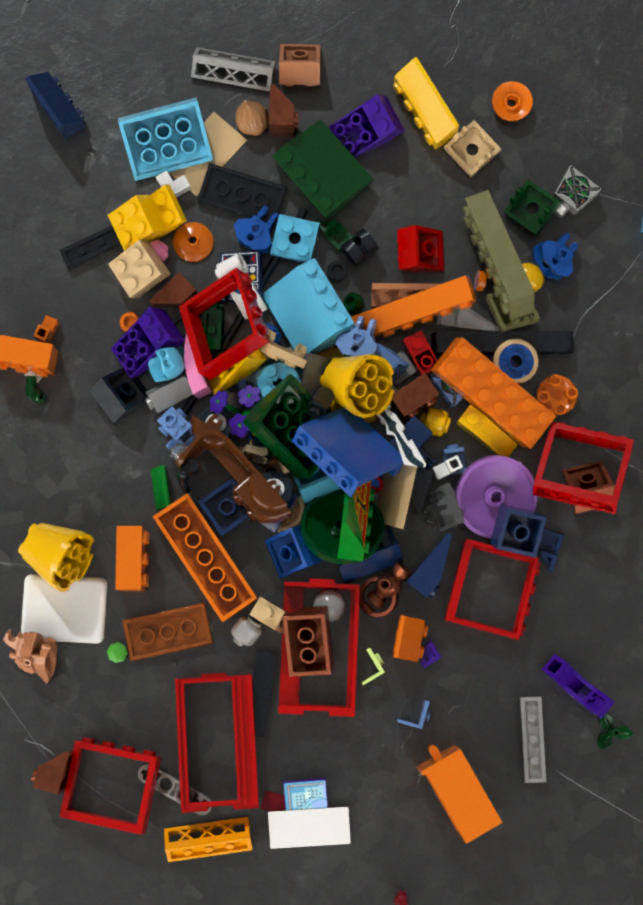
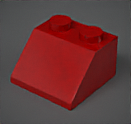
M419 225L397 229L399 270L408 272L444 271L443 231Z

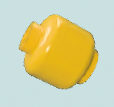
M431 407L427 413H422L420 421L432 432V435L441 437L444 433H448L451 417H449L447 411Z

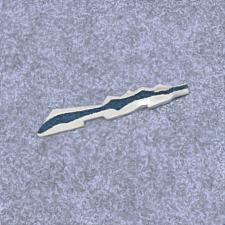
M389 404L380 415L376 416L381 419L380 423L386 426L387 435L395 436L404 465L425 467L426 463L413 440H407L403 433L405 427L396 414L390 410L391 405Z

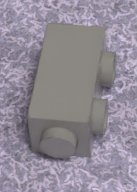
M181 373L178 377L145 392L148 397L145 401L150 410L154 409L159 413L188 398L193 393L186 376Z

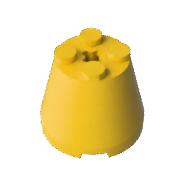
M373 354L342 358L335 357L326 367L324 374L320 378V384L323 387L329 388L334 394L333 400L350 413L361 418H368L380 415L390 404L394 394V389H392L394 370L385 358Z
M34 523L30 526L28 535L20 545L18 552L22 555L23 560L51 587L60 592L69 591V586L75 580L79 582L87 572L94 555L90 552L94 539L91 535L80 530L46 523L38 525Z

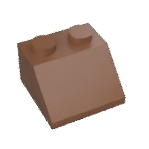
M280 44L279 84H284L285 86L305 85L308 87L320 85V45Z

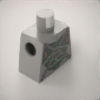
M570 166L554 194V197L561 201V205L554 214L560 218L567 211L576 215L599 194L601 188L573 166Z

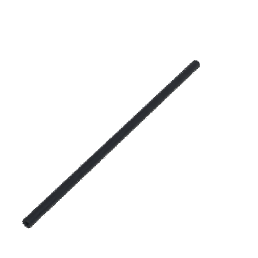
M301 207L295 218L304 219L308 211ZM291 233V234H290V236H289V241H290V242H291L292 238L294 237L295 233ZM272 256L263 271V287L281 257ZM241 311L223 339V351H216L212 359H215L227 350L245 319ZM194 395L189 396L182 408V411L187 416L197 400Z

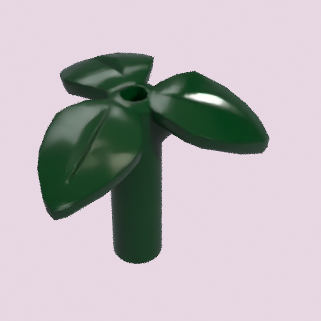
M608 713L602 719H599L600 726L607 730V732L601 733L598 736V746L600 749H606L612 744V736L618 740H626L633 735L632 731L624 725L613 728L614 719Z

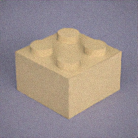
M138 240L108 264L130 298H141L171 275L148 240Z

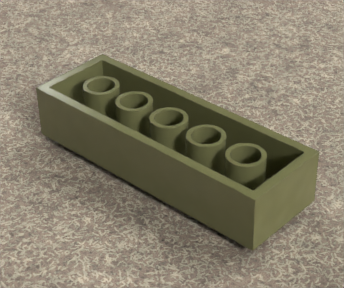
M489 190L466 197L465 207H463L465 214L463 221L466 228H470L472 232L470 236L473 245H477L479 248L478 255L482 263L485 262L487 266L485 271L488 279H492L494 282V293L496 297L500 296L502 302H500L503 313L508 314L510 320L533 313L534 290Z

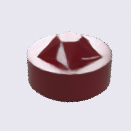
M405 890L397 891V896L394 898L395 905H408Z

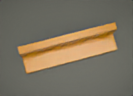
M248 817L164 829L165 852L168 862L252 850ZM238 825H245V831L235 832L233 828ZM217 828L224 830L221 835L215 836L211 833ZM196 831L203 833L199 838L195 839L190 836ZM179 834L182 836L178 841L170 842L169 835Z

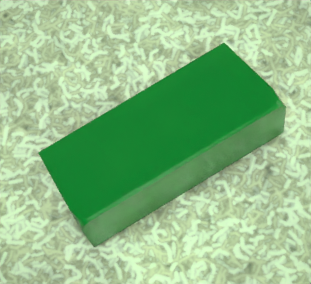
M161 465L151 469L156 510L164 509L171 504L167 468Z

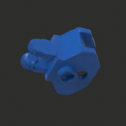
M266 205L261 208L256 216L238 219L234 224L238 242L248 250L261 251L262 254H268L271 250V228L279 218V214L275 212L267 223L263 222L262 219L269 209Z
M568 232L563 234L556 242L546 240L537 244L532 249L533 262L540 268L546 278L559 280L562 276L568 277L573 272V252L579 245L576 242L568 247L565 245L570 238ZM543 262L548 265L547 268L544 267Z

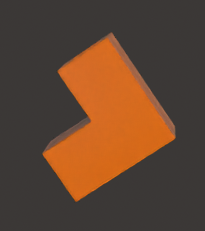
M46 315L42 325L38 324L33 335L34 338L39 342L50 344L59 321Z

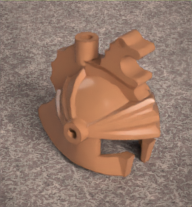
M9 629L3 638V641L14 649L11 650L9 658L15 659L18 668L30 674H38L47 684L51 680L56 667L57 641L51 637L43 638L37 632H24V634L19 632L14 637L12 630Z

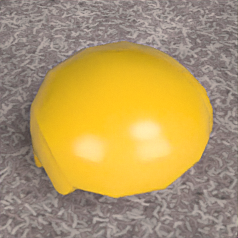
M523 263L522 266L534 292H536L544 284L543 272L532 263Z

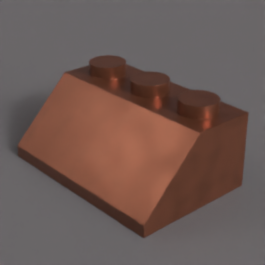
M328 606L305 607L283 615L289 677L331 675L334 668Z

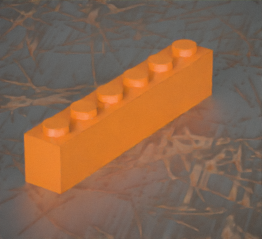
M465 275L357 314L351 318L355 325L359 316L364 317L365 323L362 330H367L370 320L376 319L377 326L374 338L382 335L383 337H389L401 328L403 331L413 328L415 323L422 322V324L433 321L435 316L441 315V317L451 315L453 310L457 308L461 310L468 309L473 306L472 303L477 302L470 278Z

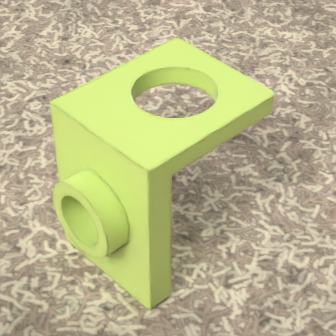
M371 648L366 649L379 672L362 681V685L385 672L381 667L384 664L378 653L374 655Z

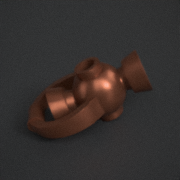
M396 561L393 572H385L380 576L366 580L360 588V608L368 616L384 617L392 613L398 605L399 593L402 589V579L405 580L410 577L412 572L403 563ZM377 581V591L373 590L367 594L368 599L374 605L382 609L386 602L385 597H392L390 607L382 613H376L364 600L367 587Z

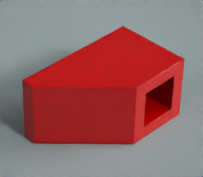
M422 330L403 339L402 345L421 375L432 372L431 369L438 360Z

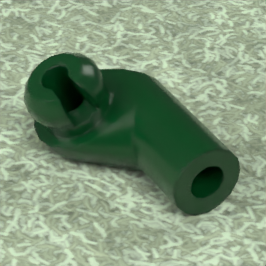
M26 376L27 397L34 403L41 404L46 400V395L36 387V376Z

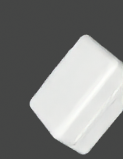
M30 574L26 576L24 580L21 633L37 632L43 638L51 637L57 642L101 643L104 640L107 581L99 577H83L79 582L75 580L69 586V591L60 592L51 587L40 575Z

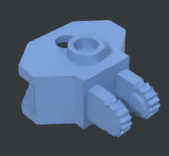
M359 316L354 328L351 327L349 332L338 336L336 346L343 357L366 354L381 355L374 338L377 326L376 319H371L367 330H362L365 319Z

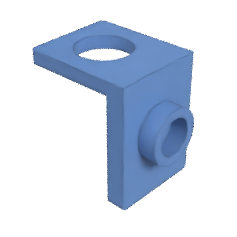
M424 700L418 724L398 718L397 722L422 729L424 722L428 723L431 710H428L430 701Z

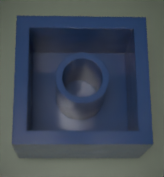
M233 478L198 501L222 537H225L250 519L246 514L247 509L243 505L239 506L232 498V495H234L232 489L237 485Z
M500 504L490 544L499 550L536 558L547 517L540 512Z

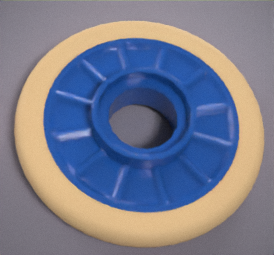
M510 339L503 342L497 348L493 363L517 384H521L534 376L538 368L539 359L535 348L529 342L523 339ZM514 355L521 358L522 362L519 367H513L510 363Z

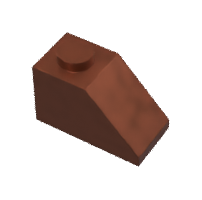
M178 273L149 301L154 308H179L180 305L198 293Z

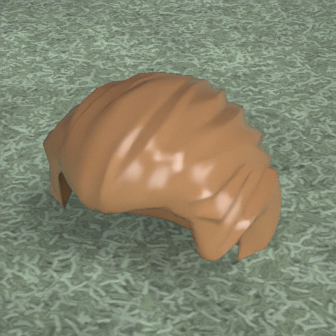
M245 100L236 111L235 122L242 133L258 136L269 125V113L266 107H263L259 102Z

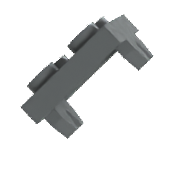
M450 483L441 485L427 493L429 505L422 510V513L431 514L425 521L428 523L436 522L440 533L465 522L463 511L456 500L455 490L451 487Z

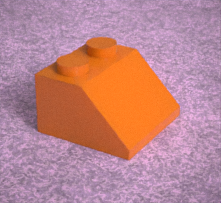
M404 615L399 616L392 653L393 658L418 662V658L422 659L424 646H421L422 637L426 638L428 625H424L425 620Z

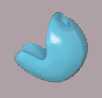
M174 347L156 350L157 356L151 358L148 362L150 373L156 382L176 378L184 370L183 359Z

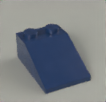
M450 533L444 536L405 582L424 599L428 596L430 598L433 597L440 589L438 584L442 578L452 537Z

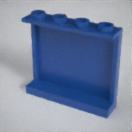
M344 407L300 425L292 440L350 497L354 495L357 487L387 472L392 476L397 475L404 464L401 454L363 418L353 415Z

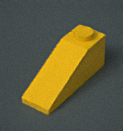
M259 348L212 380L208 379L214 395H216L217 391L222 392L236 384L239 380L254 373L267 360L265 353L261 352Z
M471 404L456 423V425L496 455L509 457L518 445Z

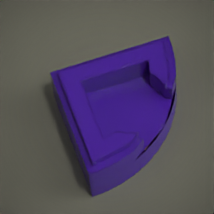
M429 640L424 645L422 659L420 658L423 668L442 658L432 640Z

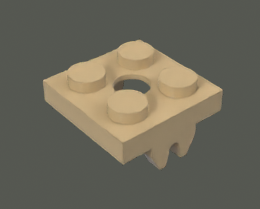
M475 120L468 126H464L444 146L446 152L470 178L502 150ZM468 145H476L478 153L476 155H469L466 151Z
M268 329L267 334L270 342L262 346L260 351L276 361L278 359L281 360L284 364L294 369L296 366L304 369L307 360L304 359L307 347L299 343L294 351L280 346L274 343L276 333Z

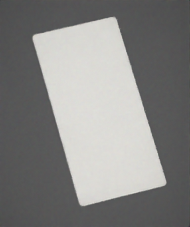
M348 807L268 812L271 849L351 843Z

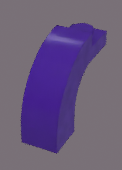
M556 654L542 668V671L561 689L600 719L615 703Z

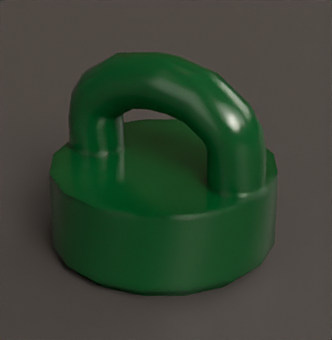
M351 292L344 299V307L349 313L360 314L364 307V299L360 294Z

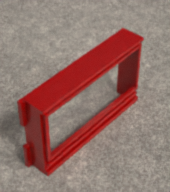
M310 578L309 583L284 581L283 610L288 613L303 608L304 589L329 588L351 591L346 706L299 704L300 676L289 677L285 634H282L278 714L304 715V710L329 711V716L355 717L360 585L335 584V579Z
M226 673L201 674L199 678L175 679L182 813L208 811L207 807L233 806V810L259 808L252 674L226 676ZM232 681L238 800L189 803L184 684Z

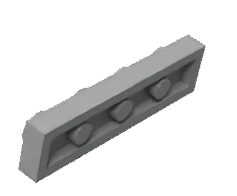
M519 697L524 783L546 782L542 697Z

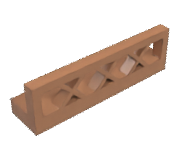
M372 283L371 308L380 307L440 284Z

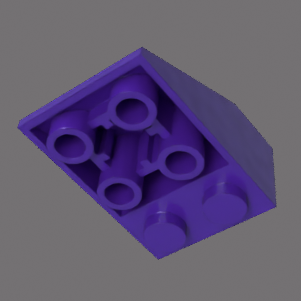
M380 94L375 95L329 126L332 133L354 158L391 141L405 132L387 96Z
M149 307L111 349L130 379H133L149 369L148 362L151 358L157 356L156 350L167 347L177 349L185 339L165 310Z

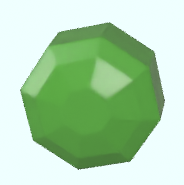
M120 642L111 644L107 650L109 660L115 663L125 661L129 654L126 645Z

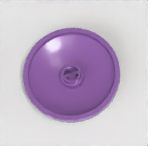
M502 455L483 457L469 465L460 476L455 488L457 503L464 514L465 522L463 524L475 534L491 538L500 504L535 511L537 496L533 495L534 478L529 470L515 459Z

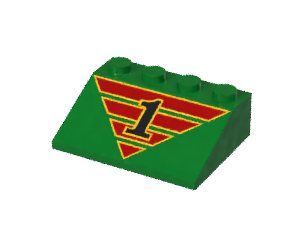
M372 480L357 487L352 497L346 493L344 495L337 559L363 562L364 553L368 554L370 541H366V536H370L371 523L367 522L368 518L372 519L373 506H369V502L374 501L375 489H371Z

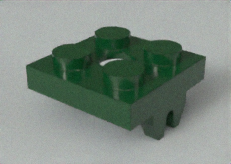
M527 179L522 188H517L516 194L510 197V204L504 210V214L538 236L561 205V201ZM530 203H536L539 206V210L535 214H530L527 212V206Z

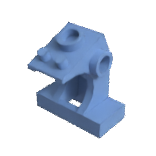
M171 406L157 422L160 424L158 429L166 437L170 435L173 438L165 446L176 456L181 450L185 449L186 451L195 438L192 434L193 426L191 421L188 422L186 420L188 416L180 408L175 410ZM189 434H192L185 443L182 442Z

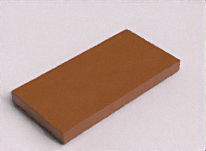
M205 602L122 620L130 661L213 644Z

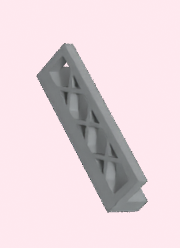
M197 47L193 54L191 77L270 91L276 61ZM197 63L205 64L209 71L205 74L196 72ZM219 67L225 68L229 74L225 77H221L217 74L215 70ZM238 71H244L249 78L244 81L239 80L235 74ZM259 74L267 75V85L258 83L255 77Z

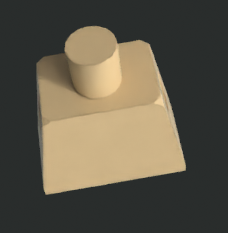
M260 596L249 615L275 631L284 634V625L281 621L283 615L288 614V612Z

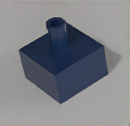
M413 416L404 426L403 433L408 441L413 440L426 463L425 467L429 469L437 459L423 447L431 437L432 432ZM397 433L396 436L402 445L407 459L414 458L412 450L404 442L400 434ZM394 436L389 443L400 453Z

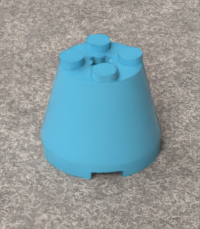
M274 360L262 365L254 373L250 382H252L254 387L260 388L261 394L259 396L261 401L279 384L280 380H284L289 374H292L301 384L303 369L299 366H296L294 369L284 364L281 360Z

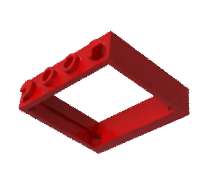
M238 268L233 269L179 306L198 373L210 380L270 342L267 334L268 328L263 322V313L258 306L257 295L251 285L252 279L248 273H244ZM239 288L253 334L215 359H212L199 314Z
M552 422L534 480L533 495L616 514L633 451L634 440L625 436L610 435L603 431L588 430L585 427L570 426L563 422ZM555 437L624 452L613 496L543 480Z
M465 539L444 621L518 640L520 636H523L526 624H523L524 617L528 616L531 604L528 601L530 595L533 596L536 584L533 581L535 575H539L541 563H538L539 558L499 550L489 544ZM472 548L529 563L512 631L455 617Z
M83 737L82 740H75L59 817L140 835L145 834L161 757L155 756L156 752L151 750H144L143 753L136 752V748L123 745L122 749L115 747V743L112 742L94 743L95 739ZM83 749L149 762L137 822L71 808Z

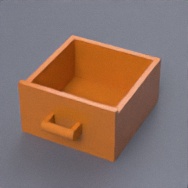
M429 745L428 751L432 758L416 766L422 776L426 775L464 842L467 844L503 823L461 749L453 745L440 753L435 745Z

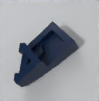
M544 527L538 550L548 571L552 572L564 534Z

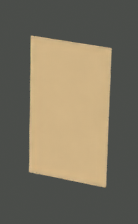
M215 112L204 122L213 161L168 172L175 179L184 175L191 186L189 191L195 196L200 193L209 163L223 167L247 141L246 138Z

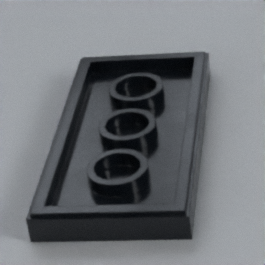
M209 163L197 203L246 218H252L253 215L256 216L261 208L266 205L269 209L262 221L267 223L272 214L275 212L279 214L287 186Z

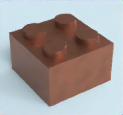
M426 373L395 392L390 405L402 422L405 420L409 421L413 416L418 417L420 410L423 408L427 411L436 405L439 392Z

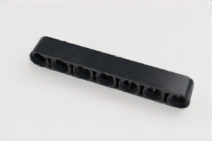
M572 331L434 332L431 334L434 355H443L454 339L460 337L467 340L483 355H494L497 348L503 342L510 339H523L529 342L535 348L538 355L574 353Z

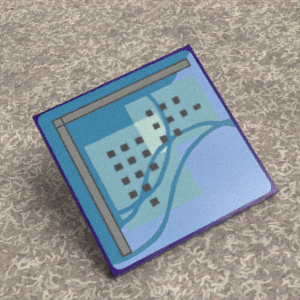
M326 778L283 781L286 811L328 808Z

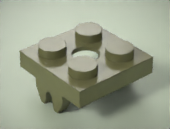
M495 293L486 295L485 299L500 333L538 323L540 320L535 306L533 313L510 320L508 314H504L501 309L500 302L502 301L500 296L496 297Z

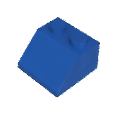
M300 525L291 527L265 540L280 579L324 561L307 548L301 536Z

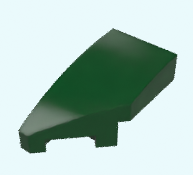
M315 219L313 221L319 223L320 232L339 253L342 251L341 245L349 239L354 240L351 233L341 223H338L337 220L320 221Z

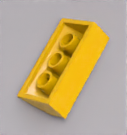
M415 57L394 76L393 88L398 95H402L407 111H412L417 127L419 129L422 128L425 132L426 142L429 145H433L436 150L453 139L454 135L458 132L459 124L420 61Z

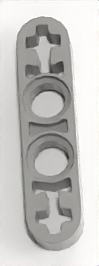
M149 764L141 766L138 771V778L144 784L146 779L143 778L145 774L142 771L143 769L147 770ZM159 769V773L162 775L156 782L155 790L181 804L178 795L180 780ZM163 778L171 780L172 787L169 790L161 788L160 782ZM189 786L191 795L189 803L193 800L194 793L199 795L196 800L200 802L204 799L207 802L212 801L207 795ZM208 807V811L195 813L199 815H206L211 811L212 807Z

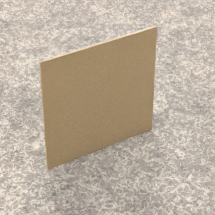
M403 464L397 475L392 476L389 472L383 474V488L379 493L377 507L382 513L384 524L404 530L417 467Z

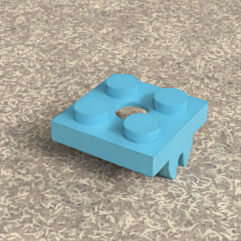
M279 214L270 255L303 263L311 260L316 244L319 223ZM291 233H298L301 236L298 244H292L289 241Z

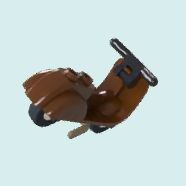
M209 407L199 415V418L192 415V434L195 439L189 446L186 443H177L170 450V458L172 460L175 459V464L178 466L177 479L184 494L190 493L187 480L190 477L199 475L201 465L197 458L204 450H209L239 483L232 489L234 494L232 498L239 506L243 505L247 509L246 514L253 522L256 520L259 523L268 524L290 518L292 513L287 505L293 494L290 479L278 471H269L261 475L252 465V463L267 465L268 459L262 456H267L268 450L244 444L238 449L229 439L232 436L229 420L234 417L226 408L219 414L211 411Z

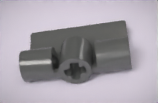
M306 353L305 360H307V363L302 372L301 385L312 395L315 390L323 387L320 384V378L332 358Z

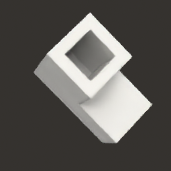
M167 171L156 176L160 187L170 184L176 198L191 189L184 175L174 181Z
M458 455L444 463L433 467L432 470L438 481L461 470L463 465Z

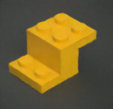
M165 184L151 195H135L108 215L124 251L138 240H160L187 221L170 184Z

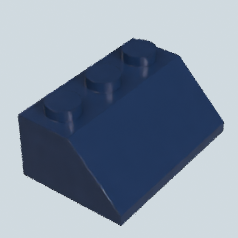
M44 72L25 78L32 94L65 140L85 127L83 123L84 115L79 108L74 109L71 105L73 103L72 98L67 92L63 93L60 87L62 84L56 76L52 77L49 72Z
M385 524L382 543L372 556L363 560V562L337 565L346 584L395 565L396 561H404L399 544L390 525Z

